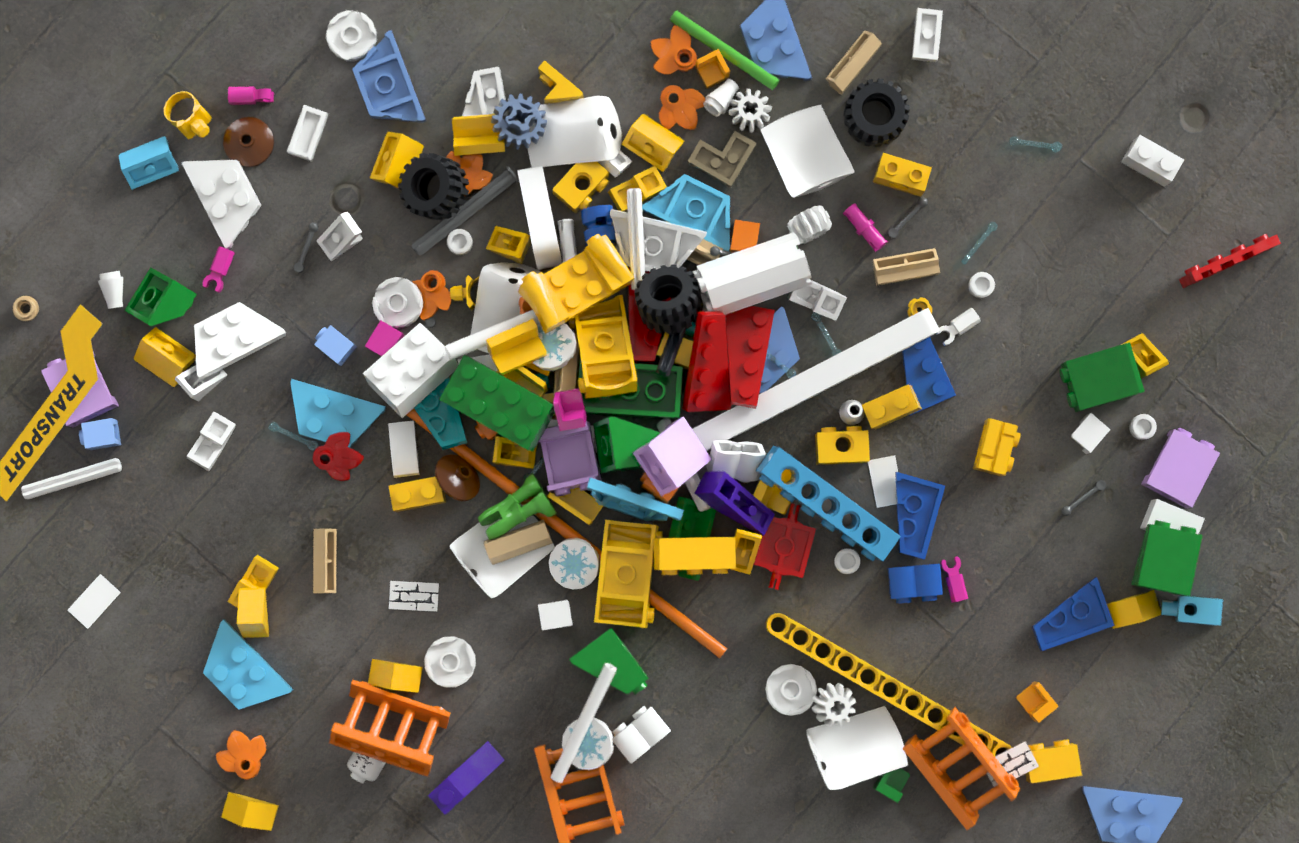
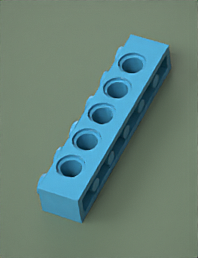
M773 446L756 469V472L761 475L759 479L771 488L773 485H776L782 490L780 492L781 496L790 502H793L795 499L802 504L800 509L810 517L817 515L822 519L820 523L831 532L835 529L843 534L841 539L852 547L855 544L863 549L861 554L871 561H874L875 558L884 561L901 537L780 447ZM789 469L791 479L783 483L781 474L784 470ZM809 484L811 486V494L804 498L801 490L804 485ZM826 499H830L832 503L831 509L824 513L822 503ZM846 514H850L852 518L851 524L848 527H844L842 524V519ZM866 529H870L872 536L869 541L864 542L862 534Z

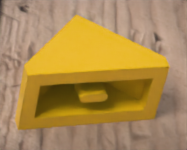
M495 226L486 249L522 264L531 245V237L526 233Z
M1143 333L1125 342L1131 343L1141 378L1169 364L1163 354Z
M496 437L493 454L494 464L534 469L536 448L532 452L507 438Z
M736 529L734 534L736 568L731 570L750 575L762 535Z
M265 587L239 588L237 626L243 638L269 637Z
M1155 590L1107 603L1115 625L1112 626V629L1141 623L1161 615Z
M372 659L368 683L390 690L419 693L423 667Z
M228 792L221 817L241 827L271 831L279 805Z

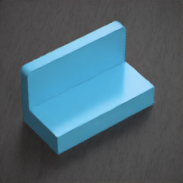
M165 136L119 154L121 170L131 189L179 171Z

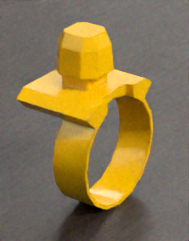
M181 91L175 93L167 100L164 106L166 119L177 127L187 139H192L195 135L203 138L209 134L210 130L207 124L211 121L212 117L191 93ZM186 98L194 99L193 113L185 121H171L170 113L177 102Z
M468 275L466 277V288H463L462 285L450 288V298L454 301L466 299L467 305L472 311L475 308V304L471 299V288L479 280V277L473 280Z

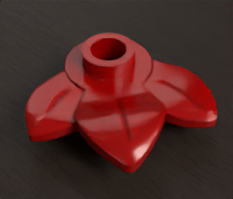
M338 432L330 435L325 445L317 447L312 456L316 467L326 470L330 477L339 481L349 480V469L357 467L364 460V456L361 453L348 447L351 436L349 432ZM327 455L330 460L325 462L321 459V456Z

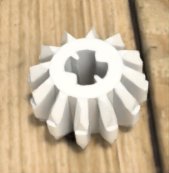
M748 88L746 89V96L738 92L736 94L738 100L732 99L730 101V105L734 108L729 109L728 113L731 116H735L732 119V124L735 125L741 122L739 128L741 131L748 125L749 131L754 132L755 124L759 129H762L764 127L762 121L768 122L770 120V116L766 113L771 112L772 107L765 105L768 102L767 96L759 99L761 93L759 90L753 96ZM747 106L750 109L755 108L754 115L750 112L745 113Z
M813 206L794 216L788 222L787 227L790 231L789 233H795L800 244H805L819 238V236L830 230L832 222L823 206Z
M827 683L825 691L822 688H818L820 696L812 697L813 701L817 703L812 707V711L817 713L816 718L820 722L824 721V724L828 727H831L833 723L837 727H841L842 719L850 722V718L847 715L849 713H856L852 707L856 703V699L851 696L852 691L849 688H844L841 683H837L835 687L831 683Z

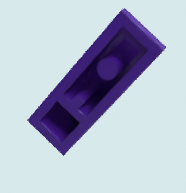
M725 471L705 472L695 491V494L711 508L762 536L765 535L775 515Z
M487 741L428 796L446 815L505 759Z

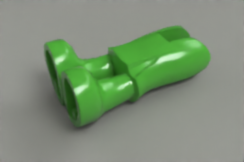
M532 473L525 479L524 484L517 491L509 494L500 503L485 510L478 517V521L482 526H487L500 519V521L491 525L485 531L488 539L492 540L503 536L516 525L526 522V519L534 514L542 513L547 517H552L557 512L546 496L537 477ZM530 497H534L531 501H529L521 507V502L527 500Z

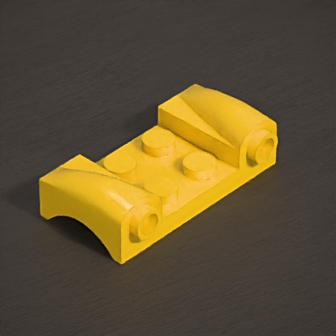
M599 234L594 235L586 241L587 246L583 252L545 274H542V272L536 274L533 271L521 279L523 283L520 285L518 293L533 309L545 334L627 287L634 280L633 275L607 235L602 237Z
M617 295L611 300L594 305L568 321L569 328L574 329L577 334L582 366V378H578V387L580 392L585 394V398L637 392V376L623 295Z
M605 520L595 623L648 628V623H653L655 609L650 608L649 597L654 560V538H663V531H658V525Z

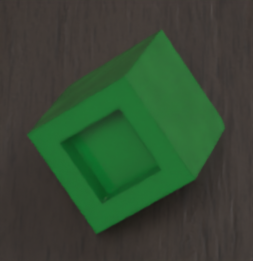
M901 768L881 774L873 788L898 803L903 795L901 791L910 774Z

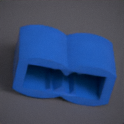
M940 564L887 568L890 599H896V603L912 602L911 597H921L922 601L937 600V595H943Z

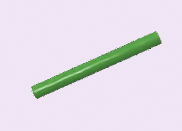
M675 11L670 21L673 24L679 26L713 51L719 49L725 59L769 89H775L779 79L680 12Z

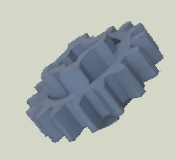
M511 94L508 97V102L501 99L500 107L495 106L493 113L495 115L492 116L491 123L495 125L492 131L500 132L498 140L501 141L505 138L507 140V147L511 143H515L516 149H519L521 144L529 148L531 141L537 144L539 136L543 137L545 129L543 128L546 127L547 120L543 118L546 112L545 110H538L540 102L531 103V96L524 100L522 94H519L518 99H514ZM509 110V116H506L503 120V115ZM536 123L535 129L529 132V127Z

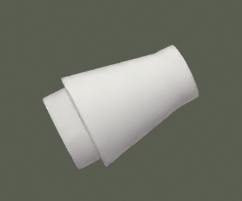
M727 79L721 86L705 97L706 101L703 104L706 110L717 117L720 114H724L730 101L739 89L738 85L733 80Z
M120 271L99 274L100 280L98 283L108 309L123 307V277L120 276Z
M848 400L841 405L839 414L842 421L846 424L856 425L863 420L865 412L860 402ZM851 407H856L857 415L850 413Z

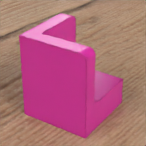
M380 320L365 347L383 356L405 335Z
M573 389L555 392L553 405L559 430L564 431L585 427L587 414L580 390Z

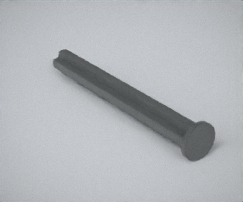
M507 165L504 172L469 198L464 206H459L460 211L457 214L452 213L451 218H444L412 243L411 246L419 256H422L514 182H520Z

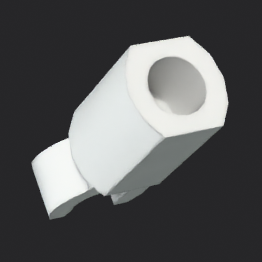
M969 308L950 321V326H941L939 328L940 331L936 335L941 332L948 333V340L942 343L946 346L953 342L956 334L958 336L962 335L980 323L981 320L975 310Z

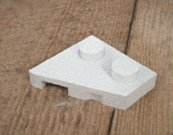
M499 66L474 71L462 117L494 114L495 106L500 107V100L504 99L506 101ZM508 111L505 112L503 118L509 116Z

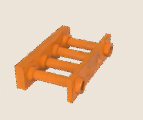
M352 680L349 696L355 698L345 723L342 725L334 723L329 744L428 777L434 758L433 755L428 754L437 728L447 729L450 712L445 711L439 706H430L373 687L365 681ZM364 702L379 706L370 731L367 733L354 729ZM389 710L404 715L394 741H388L379 737ZM413 718L428 723L420 746L416 750L403 745Z
M954 707L946 718L949 722L946 726L925 740L919 739L915 734L907 740L902 749L965 829L968 830L976 824L980 816L978 810L1004 793L1011 801L1014 800L1020 788L1016 778L1006 772L972 729L967 716ZM954 732H957L965 744L942 760H936L930 753V749ZM973 752L982 764L959 780H952L946 773V769ZM989 772L998 785L973 802L968 801L963 795L962 790Z
M545 744L536 746L534 750L559 843H571L575 836L614 826L616 834H620L621 826H625L621 810L616 811L604 764L595 769H582L568 773L563 782L559 783L551 778L553 773L551 764H555V761L559 760L563 748L552 751L551 749H546ZM601 776L604 791L565 801V799L560 800L557 790L562 789L561 786ZM604 801L608 802L611 816L575 826L571 824L566 825L564 815L568 814V811Z

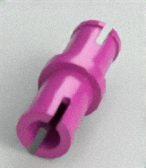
M856 203L844 211L843 215L857 229L856 233L859 236L862 235L875 252L888 242L873 226L875 223L872 219L868 220Z

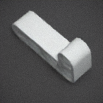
M537 166L517 170L537 269L541 270L559 266L562 264L543 167Z

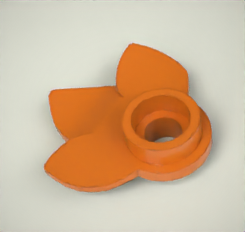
M673 26L670 39L659 38L651 41L652 51L659 58L654 65V69L659 73L668 75L677 70L689 71L694 68L697 54L691 48V37L679 26ZM686 55L689 57V61L682 63L680 57Z
M676 85L667 86L660 95L663 106L659 112V120L663 127L668 130L676 123L685 129L694 130L698 121L696 109L704 107L703 103L706 99L695 89L683 90ZM672 93H676L678 96L677 101L674 103L669 101V95Z
M453 151L448 153L446 158L460 164V168L466 172L464 178L468 179L469 185L465 186V189L469 190L468 195L473 190H481L491 182L493 174L482 170V154L463 155L461 158L460 156H454Z
M431 270L426 272L421 280L412 281L422 293L423 308L420 314L422 320L431 318L438 308L448 311L452 299L450 298V291L445 287V278L440 272ZM437 280V285L431 288V282Z
M236 730L232 731L227 741L228 750L216 753V760L226 772H236L240 778L251 779L260 770V760L266 753L265 740L262 735L249 740L244 733ZM249 761L250 767L247 770H244V763Z

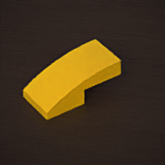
M653 166L633 176L632 179L610 189L608 193L617 210L625 212L628 210V189H641L643 203L657 195L667 186L656 166Z
M256 555L227 602L238 608L239 588L265 587L267 589L279 568L261 556Z

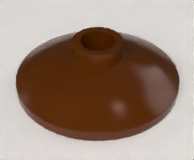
M243 117L231 123L227 128L223 138V146L230 160L239 161L243 167H254L262 164L271 155L274 147V137L268 125L262 120L254 117ZM250 136L251 142L243 144L244 137Z
M450 454L443 456L437 462L435 467L436 480L448 496L458 501H469L478 494L480 489L479 476L475 468L458 455Z

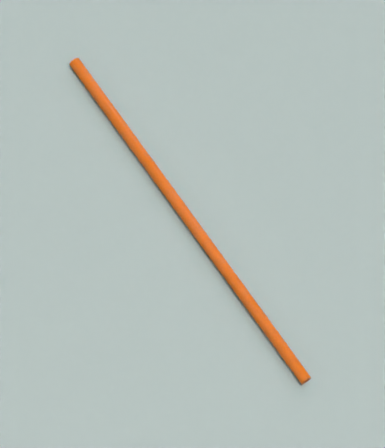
M414 408L406 414L431 434ZM465 444L449 448L508 495L513 494L520 488ZM533 497L528 498L520 504L525 505L526 503L531 501ZM542 513L534 514L539 519H544L548 526L565 539L579 538L589 542L594 550L598 552L601 563L602 551L558 516L547 517ZM650 589L649 602L651 606L719 659L727 650L724 645Z

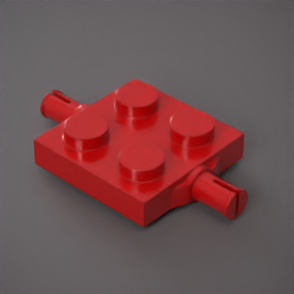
M790 503L787 518L773 517L765 535L762 536L753 565L766 568L772 572L769 588L773 589L776 579L774 589L779 590L782 575H792L799 578L804 576L816 528L805 526L797 521L800 505H796L795 508V504Z

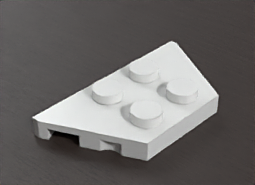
M237 160L183 162L182 165L224 247L230 249L234 245L233 242L239 233L244 231L249 224V219L261 207L245 172Z
M611 209L610 216L615 229L616 241L619 245V254L626 266L630 267L628 213ZM643 217L645 271L650 272L653 268L659 269L661 265L670 267L671 264L677 265V268H680L706 237L707 232Z
M240 302L195 324L197 379L200 381L285 337V330Z

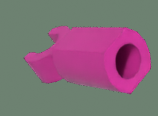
M228 87V102L230 105H256V102L272 103L274 102V92L267 88Z
M221 246L218 247L210 267L211 273L204 278L203 287L208 288L211 281H216L215 291L218 293L222 291V278L226 276L235 252Z
M958 556L954 557L955 565L953 568L947 567L945 559L941 560L940 563L942 570L948 576L945 579L951 603L968 599L963 575L959 574L961 561Z

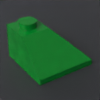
M150 267L124 311L149 326H153L184 316L185 312L192 306L196 293Z

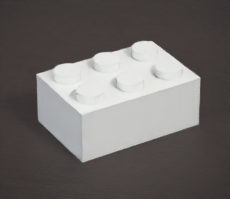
M419 323L363 374L369 386L403 418L456 370L458 364L456 359L450 360L448 358L445 346Z

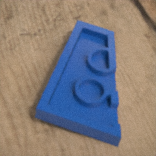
M930 337L902 351L906 380L905 386L909 384L913 387L922 408L917 412L956 395Z
M895 472L898 535L901 536L898 540L899 553L925 560L945 486Z
M1093 578L1032 626L1040 651L1115 626L1098 578Z

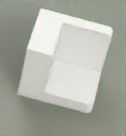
M1092 413L1085 415L1079 422V427L1071 435L1084 448L1082 451L1085 454L1091 453L1110 431Z
M568 600L538 605L542 630L573 625Z

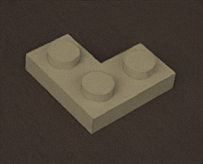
M734 131L722 152L700 140L687 163L731 188L757 143Z

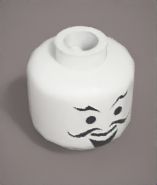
M353 752L347 767L352 771L350 776L353 779L364 783L365 780L375 781L386 762Z

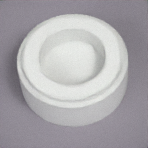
M453 230L447 237V246L455 255H465L472 248V237L466 230Z
M978 272L969 280L968 288L973 296L985 298L993 292L995 282L990 274Z
M1147 414L1135 416L1129 425L1130 433L1139 440L1151 438L1157 428L1155 420Z
M842 549L836 554L834 565L839 572L852 574L860 566V557L852 549Z

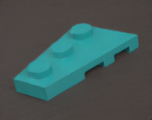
M450 377L445 379L414 407L442 450L467 443L459 411L439 400L450 381Z

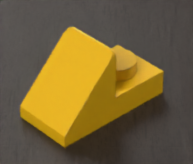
M545 60L538 67L539 74L541 75L539 79L549 88L552 85L554 86L544 99L545 104L584 98L583 92Z

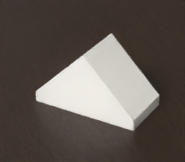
M195 365L176 376L175 380L192 399L200 401L225 379L227 374L221 369L199 381Z

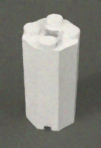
M793 232L698 265L697 270L692 272L698 281L702 293L703 306L707 312L721 311L726 315L812 285L810 280L811 273L804 251L796 247L800 242L795 233Z

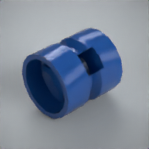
M598 205L581 210L583 226L587 227L584 231L585 243L596 234H599L601 237L607 235L612 244L617 242L615 229L612 225L613 221L610 216V210L613 209L612 205Z

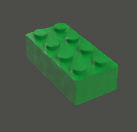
M467 355L462 357L439 399L532 452L535 450L555 414L553 403Z
M581 360L579 366V378H582ZM634 364L637 376V392L597 398H585V394L582 393L587 415L678 420L680 416L682 367L673 366L670 375L664 377L656 373L658 365Z

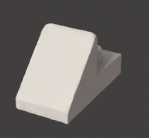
M347 211L339 215L319 237L317 242L330 261L359 243L362 240L360 235L362 231Z

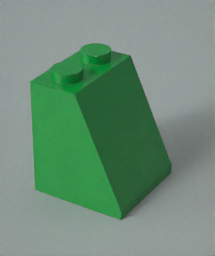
M1130 342L1065 361L1061 364L1062 368L1059 370L1062 382L1067 383L1068 404L1070 408L1074 407L1075 412L1130 398L1145 392Z
M608 417L593 423L600 474L643 469L633 452L649 443L660 432L616 417Z
M1155 520L1154 524H1147L1131 585L1181 596H1190L1203 535L1196 534L1195 528L1181 526L1180 530L1170 528L1171 523Z
M610 628L569 659L572 664L597 678L605 663L613 665L617 670L610 685L626 694L632 691L636 695L647 686L645 682L649 679L647 674L613 628Z

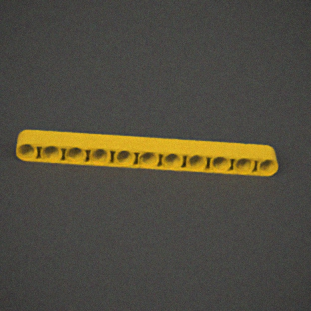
M774 613L767 618L766 629L771 635L938 731L949 723L946 718L950 710L781 613ZM776 617L782 618L785 623L784 629L780 632H774L771 628V621ZM798 630L804 631L807 635V640L802 645H797L793 640V635ZM820 643H825L829 648V653L824 658H819L815 651ZM843 656H848L851 660V667L846 671H842L838 667V661ZM865 669H870L874 676L873 680L868 684H864L860 678L862 671ZM892 682L896 687V691L892 696L887 697L883 693V687L886 683ZM915 695L918 699V705L916 708L909 710L905 705V701L908 696ZM933 708H937L940 711V719L936 722H930L928 719V713ZM970 723V726L977 735L982 734L984 736V744L995 757L996 751L999 748L1004 747L1006 750L1012 748L1002 740ZM951 734L948 736L961 745L965 744L960 735Z

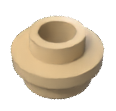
M21 296L13 304V313L21 321H31L38 315L39 305L30 296ZM27 304L30 305V311L24 313L23 307Z

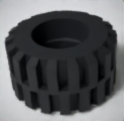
M878 78L877 82H873V79L867 80L866 84H859L856 90H853L845 105L844 123L845 127L848 126L849 128L848 133L850 136L854 134L856 136L855 140L858 143L863 141L865 142L864 145L868 147L871 144H875V147H881L884 143L888 145L892 140H896L905 128L909 119L908 112L910 111V106L906 103L908 98L906 94H901L902 89L899 86L897 88L893 87L894 83L891 81L883 83L884 79ZM870 101L882 102L890 110V121L884 125L869 123L862 114L863 105Z
M425 153L419 154V158L413 157L411 159L412 163L404 166L406 171L404 174L401 173L399 177L402 179V183L398 184V189L402 190L399 196L401 200L405 201L403 205L410 209L411 213L432 220L449 219L452 217V213L457 214L460 211L459 206H464L466 202L464 196L468 195L469 190L465 189L469 182L468 179L464 178L466 172L460 168L461 165L452 159L434 153H429V155ZM438 174L440 179L439 191L432 199H429L427 194L428 184Z
M672 264L670 267L661 265V268L651 269V273H645L642 276V280H638L636 284L637 289L634 292L641 320L643 324L647 325L648 329H655L656 333L659 334L663 331L666 334H672L673 331L679 333L685 327L687 329L690 328L692 322H696L698 312L703 310V301L698 281L691 271L687 272V269L683 266L677 268V265ZM676 297L673 300L662 302L666 298Z

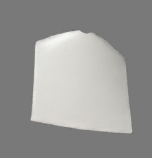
M593 96L540 105L538 110H545L546 114L543 119L547 120V125L543 128L545 129L543 137L539 136L537 144L531 141L528 148L532 167L606 161L614 159L619 154L622 132L618 115L609 97ZM599 117L602 118L603 126L597 124ZM536 123L529 127V132L535 129ZM611 123L616 128V139L612 137L610 132Z
M821 105L789 114L760 130L786 189L793 198L827 188L855 173Z
M494 263L484 266L479 277L471 335L520 315L519 300L522 296H520L518 290L523 283L521 279L530 272L535 271L536 274L541 272L519 263ZM520 268L523 269L525 273H515L510 271L509 269ZM514 278L517 279L518 282L516 284H511L508 281V279ZM487 345L478 349L488 353Z
M532 515L526 519V522L516 525L510 531L538 522V520ZM498 519L487 526H482L480 523L476 524L458 537L450 545V549L489 597L494 598L503 593L523 574L553 551L555 548L554 544L552 543L492 565L484 547V541L488 540L485 531L488 527L500 521ZM470 569L476 570L477 577L474 576Z
M885 706L849 717L850 722L842 719L841 727H837L833 723L831 727L823 724L807 729L812 752L823 779L831 790L842 789L908 766L906 753L902 749L904 744L901 735ZM821 762L826 764L825 770H823Z

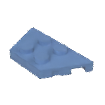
M765 0L740 25L751 61L777 77L801 78L804 81L811 80L812 76L785 0Z
M390 30L376 47L373 46L367 53V56L360 60L352 69L371 118L426 122L392 30Z
M782 306L774 313L760 394L767 391L800 360L786 312Z
M1082 786L1081 789L1090 808L1091 817L1096 824L1100 840L1113 843H1157L1183 799L1181 797Z

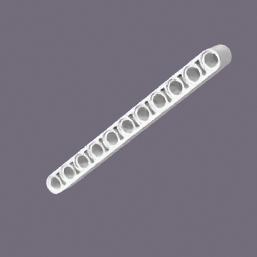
M929 308L759 394L756 409L736 406L692 430L705 450L709 451L713 441L730 440L938 333L940 329Z

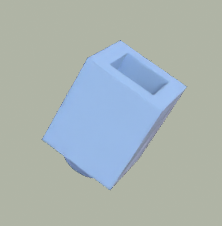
M331 325L328 328H322L315 337L317 342L314 345L340 366L344 364L357 348L356 345Z
M109 418L81 423L82 430H79V439L81 445L85 446V449L95 450L121 445L118 420Z

